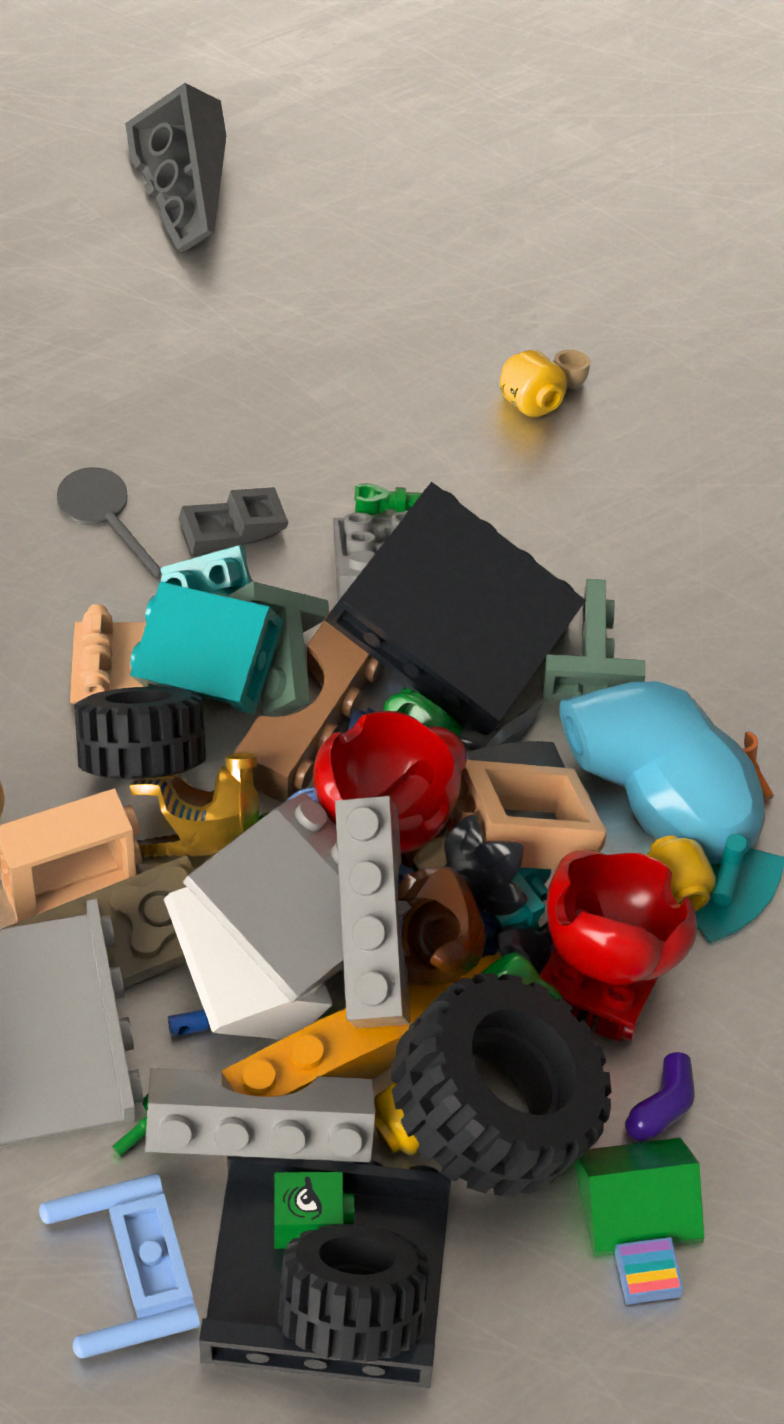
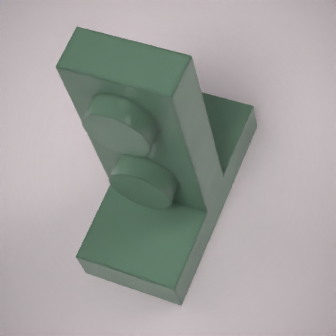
M586 579L584 599L586 601L582 606V656L546 654L542 699L562 700L629 682L645 681V660L614 658L615 640L614 638H606V628L613 629L615 601L606 599V580Z
M254 581L228 595L227 597L269 606L284 620L261 693L263 716H285L310 703L303 633L324 621L329 614L328 600Z

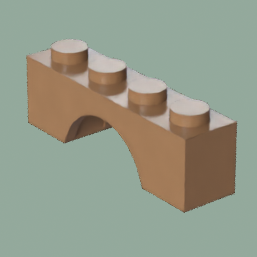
M325 619L307 644V675L319 687L321 691L319 696L308 707L291 715L279 717L258 716L234 751V753L256 754L257 766L252 768L253 785L256 791L282 803H285L298 789L307 788L313 778L314 762L323 742L332 733L340 732L339 726L346 716L351 718L354 708H359L363 698V690L368 682H376L385 667L327 623Z

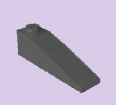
M187 83L182 84L125 123L130 159L135 169L141 171L147 181L144 187L149 196L156 199L161 209L159 216L176 249L181 252H185L214 233L227 137L221 100Z

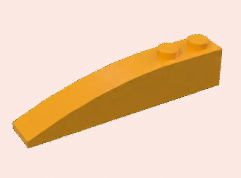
M496 953L495 955L482 957L478 965L466 976H461L460 979L472 978L475 974H480L489 965L500 959V956ZM458 980L432 985H409L411 1024L441 992H445L451 984ZM346 1008L225 1068L221 1071L222 1086L240 1094L276 1097L296 1093L306 1088L317 1076L373 1079L391 1069L392 1060L396 1057V1046L401 1036L409 1029L411 1024L356 1028L347 1021Z

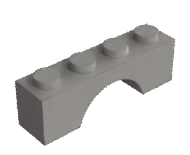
M390 796L335 801L346 1019L356 1028L411 1024L408 969L402 946L398 905V874L401 864L398 808Z
M150 1068L145 1152L370 1163L375 1121L372 1079L317 1076L309 1086L296 1093L276 1097H258L226 1089L216 1083L206 1071Z

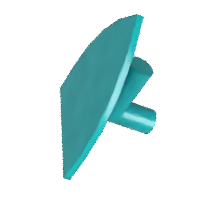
M731 834L727 837L721 863L710 864L716 878V885L710 894V900L704 907L695 912L698 930L709 944L737 933L758 918L772 901L779 885L784 868L783 856L753 848L745 853L747 841L742 835Z

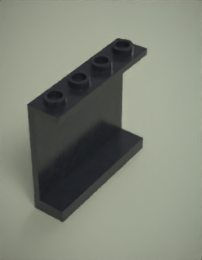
M431 481L343 594L325 621L425 698L446 711L450 717L458 721L463 727L488 735L505 716L546 658V654H549L586 600L576 593L570 584L558 579L537 563L531 554L519 549L498 533L492 524L481 520L464 507L453 494L442 490Z
M227 1156V1184L206 1319L202 1318L199 1338L200 1363L430 1388L451 1179L440 1173L437 1169L424 1165L403 1169L384 1167L383 1164L371 1160L370 1163H348L326 1160ZM275 1172H343V1193H354V1225L377 1227L381 1230L394 1232L401 1235V1238L415 1243L418 1246V1250L425 1253L428 1258L427 1263L430 1266L422 1336L419 1340H416L414 1347L408 1351H400V1355L392 1358H378V1361L368 1362L353 1360L351 1362L316 1355V1352L304 1350L295 1344L296 1340L285 1336L282 1332L283 1327L278 1323L283 1254L286 1249H274Z

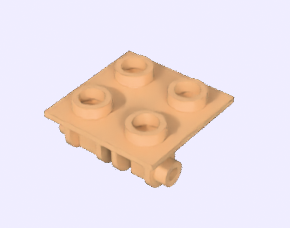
M100 604L91 605L88 611L84 613L82 622H74L70 704H75L87 696L98 692L144 687L130 676L132 670L130 658L134 646L141 642L147 622H113L108 609Z

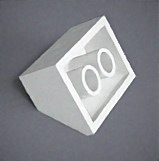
M188 887L171 892L164 898L213 1033L283 1039L314 1023L333 1005L324 982L292 1003Z

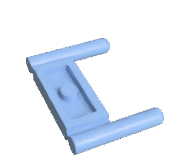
M159 1173L46 1201L40 1206L39 1214L42 1221L46 1224L109 1209L137 1320L76 1336L73 1341V1350L79 1358L95 1356L200 1327L197 1309L193 1301L192 1291L165 1194L163 1193Z

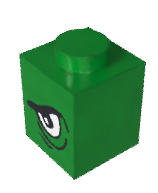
M275 1172L274 1249H287V1244L293 1238H299L300 1234L307 1230H317L319 1227L328 1225L354 1224V1193H343V1172Z

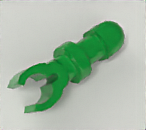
M375 484L355 485V513H366L372 516L384 513L387 510H394V513L409 511L422 493L406 492L405 487H396L395 491H388Z

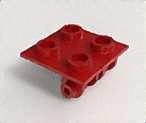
M556 948L539 976L551 984L570 1006H574L572 1014L577 1020L582 1010L589 1012L586 1023L590 1029H592L596 1016H600L595 1033L612 1039L617 1043H620L622 1039L632 1042L639 1024L638 1019L659 978L627 986L603 983L573 969L562 959Z

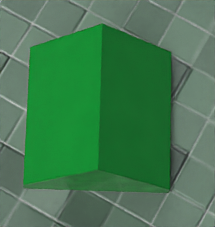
M681 1137L588 1149L574 1163L594 1257L613 1255L616 1244L667 1237L672 1238L673 1247L703 1243L704 1223L700 1164Z

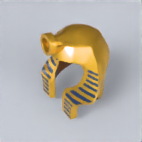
M234 753L225 757L226 766L220 767L215 780V789L211 792L193 786L186 780L183 773L133 780L130 784L131 796H158L162 814L177 833L160 838L154 837L153 839L137 840L141 856L215 855L259 821L260 802L259 795L253 785L252 768L257 766L256 754Z

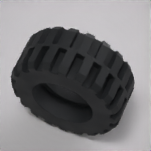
M485 973L475 974L472 978H462L451 984L445 992H441L401 1036L396 1046V1057L392 1060L391 1080L397 1083L392 1089L395 1108L402 1109L404 1117L401 1119V1124L407 1136L414 1135L421 1145L418 1148L420 1154L427 1161L433 1158L443 1167L440 1173L452 1181H457L459 1178L467 1181L466 1188L485 1194L493 1188L494 1195L515 1197L519 1192L522 1194L534 1193L541 1190L548 1183L555 1181L598 1141L604 1132V1123L609 1120L611 1099L607 1097L612 1093L610 1072L603 1071L606 1058L601 1046H595L590 1038L593 1031L584 1019L579 1022L570 1012L573 1007L562 998L555 1000L548 995V988L536 982H531L529 985L523 984L522 977L502 974L497 979L496 974ZM473 1055L494 1062L514 1079L526 1099L529 1114L510 1107L487 1087L476 1068Z

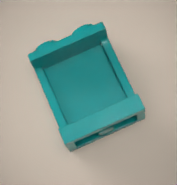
M160 582L156 595L150 598L146 607L145 619L147 623L141 642L134 646L131 654L130 666L132 670L130 676L144 687L160 686L185 689L205 698L226 702L237 711L255 715L284 620L269 606Z

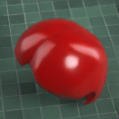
M396 711L367 713L362 715L357 723L343 734L341 732L332 733L318 750L313 773L317 803L336 825L335 801L390 796L398 808L401 854L425 846L433 840L451 816L460 793L461 773L466 767V749L463 742L454 732L440 726L426 727L408 714Z
M595 850L572 851L561 859L547 893L548 927L554 946L562 959L583 975L603 983L619 986L648 981L660 977L676 967L688 955L696 940L698 925L695 910L688 897H684L681 905L675 900L670 886L672 879L670 869L659 860L641 853L605 855Z

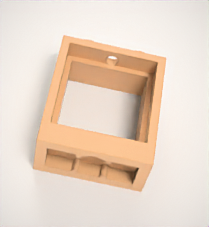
M467 760L466 767L461 773L460 793L453 810L457 823L465 817L475 815L482 826L485 842L511 841L522 844L524 847L522 868L557 870L561 859L572 851L595 850L600 852L603 849L606 841L605 825L600 820L590 800L589 793L585 790L575 769ZM504 809L554 813L557 820L507 816Z
M115 788L0 825L1 880L17 922L136 875L135 865L142 863L140 848L135 836L140 835V828L132 806H122Z

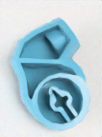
M658 681L629 682L561 700L559 708L564 735L579 767L606 781L625 787L633 815L647 834L657 840L668 835L696 840L703 847L710 864L721 863L726 839L731 834H740L746 839L745 853L758 842L765 821L763 791L755 766L740 745L714 725L706 712L687 691Z

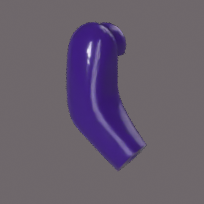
M681 1052L668 1054L663 1061L662 1078L658 1092L636 1104L629 1112V1116L625 1121V1129L634 1140L646 1141L650 1137H656L681 1119L693 1105L695 1098L691 1058L687 1054Z

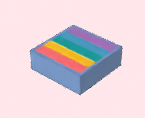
M671 1237L616 1244L614 1254L626 1305L682 1296L683 1285Z

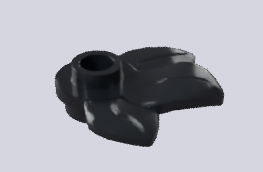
M475 815L465 817L455 824L447 834L444 842L447 860L445 867H452L464 878L470 887L477 906L498 916L510 915L524 906L528 898L520 887L512 882L521 867L524 852L523 845L511 841L485 842L482 826Z

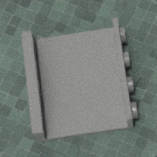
M97 899L86 901L87 914L0 929V1146L135 1121L134 1104L144 1102L139 1070L128 1071L125 1051L134 1049L129 1017L119 1019L115 999L125 998L120 966L109 967L106 948L115 947L111 916H100Z

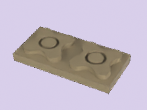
M187 855L5 928L87 914L86 901L97 899L100 916L110 915L113 926L115 947L106 948L109 967L120 966L123 987L127 988L187 963L164 898L171 892L187 887L183 881L194 871V868Z

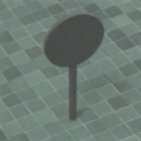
M97 467L79 469L66 476L57 490V503L62 513L69 519L81 524L94 525L109 521L156 577L161 576L162 573L159 565L117 517L125 508L128 498L124 481L114 472Z

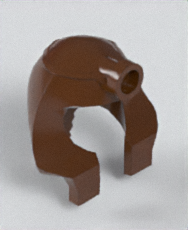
M427 867L414 873H407L398 886V901H406L412 907L401 919L403 920L401 939L408 969V984L416 986L448 983L460 979L461 976H466L480 962L486 944L484 922L469 885L452 867Z

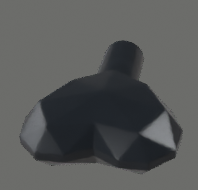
M548 921L539 929L526 924L504 926L497 934V950L502 957L513 952L523 955L531 962L540 976L551 956L550 946L553 944Z

